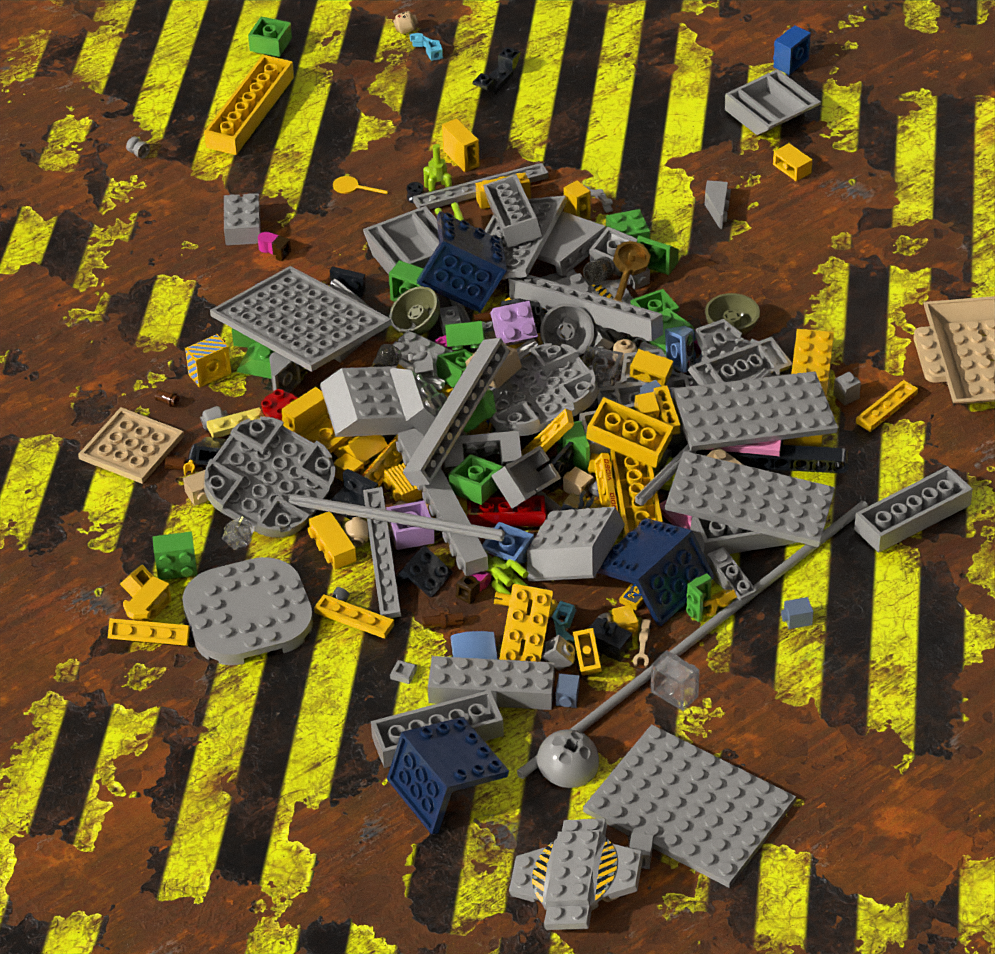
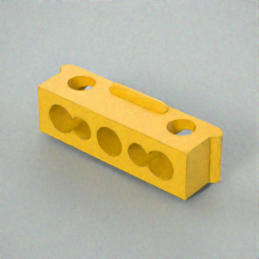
M668 386L654 388L653 392L660 410L659 421L674 426L673 435L680 434V422Z

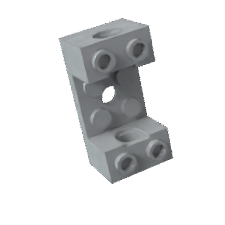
M519 431L459 436L443 462L445 477L449 478V473L464 460L463 454H466V456L470 454L475 456L477 453L490 455L499 451L500 464L503 467L522 457Z

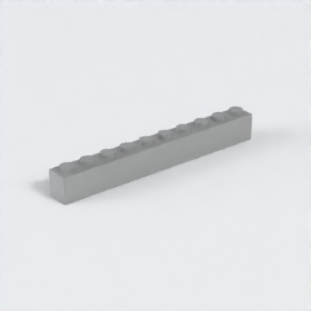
M529 274L524 278H508L511 299L536 300L540 303V307L547 311L560 304H574L584 309L594 324L601 325L603 328L614 329L617 332H624L633 337L644 338L646 341H654L663 335V316L661 313Z
M501 338L482 341L411 457L403 473L412 486L431 484L510 352Z
M415 428L398 433L396 447L399 453L402 452L405 465L408 464L424 438V435ZM441 467L431 484L417 485V489L422 491L424 502L429 504L431 516H435L436 519L470 524ZM442 532L445 543H449L452 556H456L458 568L463 570L465 576L488 570V556L478 537Z

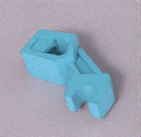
M421 33L410 34V41L413 47H426V53L431 61L443 59V49L439 40H431Z
M560 601L552 616L556 635H560L569 643L575 644L574 637L566 629L570 628L576 609L574 605ZM561 615L566 617L564 622L559 620Z

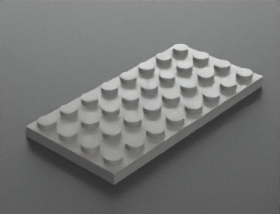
M566 196L528 199L536 215L542 236L534 241L523 242L516 247L507 246L494 215L492 216L485 232L490 235H497L503 241L507 271L502 279L524 278L528 276L567 203Z
M816 371L673 388L670 393L691 451L837 433L838 430Z
M683 451L665 504V510L819 547L835 487Z

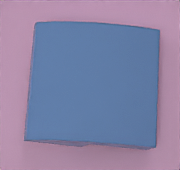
M472 631L451 636L453 657L497 659L494 632Z

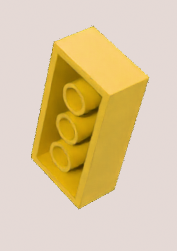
M603 397L587 426L586 439L657 468L672 439L674 426Z

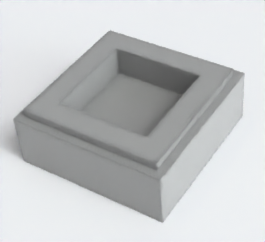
M398 660L390 674V678L410 684L417 671V665Z

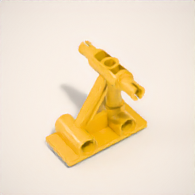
M513 584L511 594L496 591L495 597L502 598L503 600L494 599V604L509 606L499 660L541 662L549 617L553 616L559 604L556 600L552 599V590Z

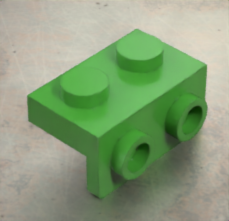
M707 573L695 578L692 582L688 583L686 611L690 617H693L698 622L702 621L703 609L706 608L703 607V601L711 599L712 578Z

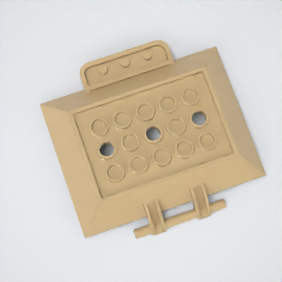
M995 296L923 302L930 326L917 328L914 331V342L925 379L933 383L947 382L952 401L956 404L995 402V361L989 360H995Z

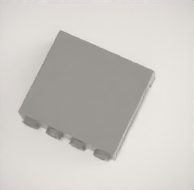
M562 211L537 259L555 265L557 275L563 277L590 255V248L606 227Z

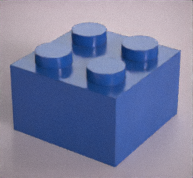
M794 25L777 38L774 42L773 67L790 75L808 61L811 33Z

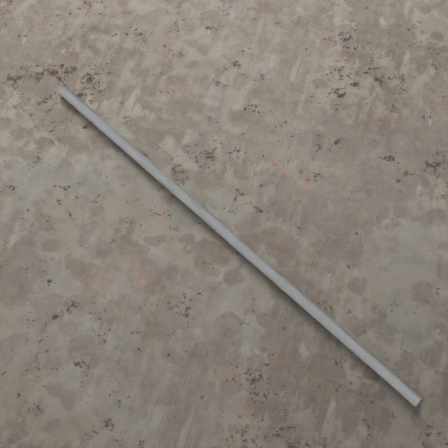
M861 501L823 531L819 546L854 520L857 512L868 507L867 503ZM807 544L753 585L757 590L756 593L742 600H734L571 729L583 733L818 547ZM537 755L517 770V775L521 779H524L538 768Z

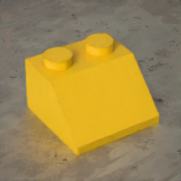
M382 435L354 436L333 451V453L338 458L347 453L363 462L365 466L370 462L369 458L372 456L374 458L378 457L388 444Z

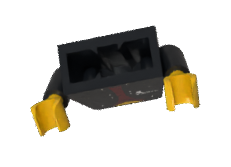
M205 437L201 442L193 444L187 459L188 463L183 466L184 475L186 476L188 471H191V475L196 474L194 464L207 465L227 439Z

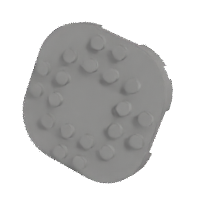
M553 343L530 348L531 355L520 359L522 367L498 389L489 386L493 392L496 412L488 419L493 427L499 432L519 431V436L531 435L543 431L565 408L571 410L572 415L575 416L590 407L597 398L598 384L594 371L587 368L579 358L576 349L566 344H562L560 347L553 345Z
M260 416V419H246L231 430L229 438L206 466L204 490L210 503L221 513L261 535L286 537L302 530L317 511V509L290 504V495L296 494L325 499L333 486L335 466L332 461V455L320 442L316 440L313 443L284 427V422L281 420Z
M261 557L213 568L193 578L184 590V613L188 619L197 650L206 659L218 660L219 664L222 665L245 664L244 658L281 648L283 653L292 651L305 642L304 638L312 631V608L300 576L290 564L279 559Z

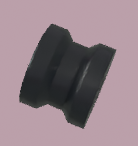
M419 182L409 183L406 187L408 193L407 200L410 203H414L413 196L423 194V184Z

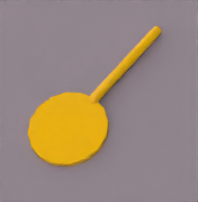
M342 176L333 182L334 190L343 194L352 193L357 188L388 194V191L358 185V181L351 176Z

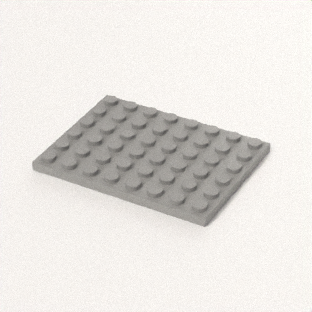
M291 266L210 310L211 317L311 372L392 325L391 318Z
M651 724L583 806V812L596 819L605 818L607 825L630 837L632 833L653 835V849L730 888L796 802V796Z

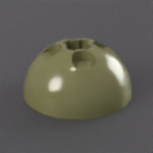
M419 286L409 289L395 301L391 308L390 318L393 328L402 334L408 330L418 335L425 334L438 321L440 303L435 292L428 287Z
M727 293L711 299L706 305L705 315L708 324L725 319L742 333L740 337H743L756 326L760 310L753 299L742 294Z

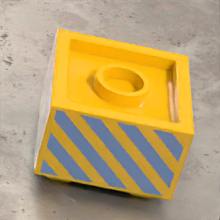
M218 334L185 348L188 374L199 388L231 374L229 348Z

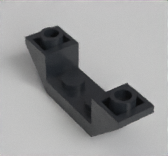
M506 46L498 55V67L490 75L480 73L473 81V85L496 94L513 76L521 51Z

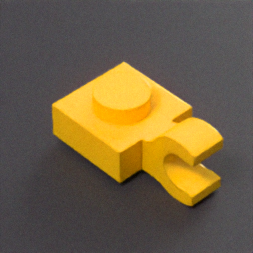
M723 589L711 596V599L703 601V607L709 606V611L705 613V616H713L718 606H728L731 600L737 597L735 591Z

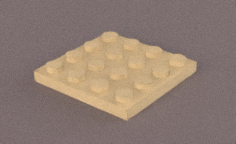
M120 407L78 455L80 460L143 484L184 437V432Z

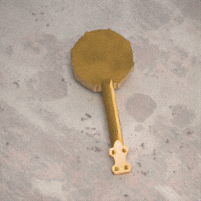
M629 240L617 245L613 262L619 271L623 272L614 300L622 302L630 275L634 276L646 271L651 255L643 244Z

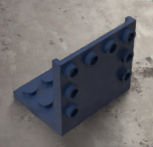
M439 211L436 216L439 244L419 275L417 284L428 287L442 296L481 313L507 271L503 241L497 235H490L480 227L475 228L465 220H458L448 212Z
M648 518L642 520L633 531L629 532L623 540L612 547L597 572L636 584L656 625L662 626L687 603L688 583L706 573L712 579L715 577L692 530Z
M460 717L401 732L387 780L432 835L439 833L453 791L508 777L509 770L466 719Z

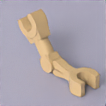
M642 620L639 636L640 651L633 658V663L636 667L639 659L645 661L644 667L647 668L649 665V659L645 655V646L650 635L651 620Z

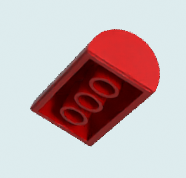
M543 495L532 496L514 508H511L505 497H490L482 505L467 499V518L471 525L495 528L498 522L515 528L541 527L546 520L545 497Z

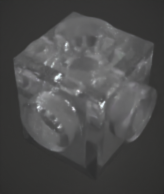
M241 515L225 526L222 539L236 551L241 547L249 545L252 540L250 537L255 527Z

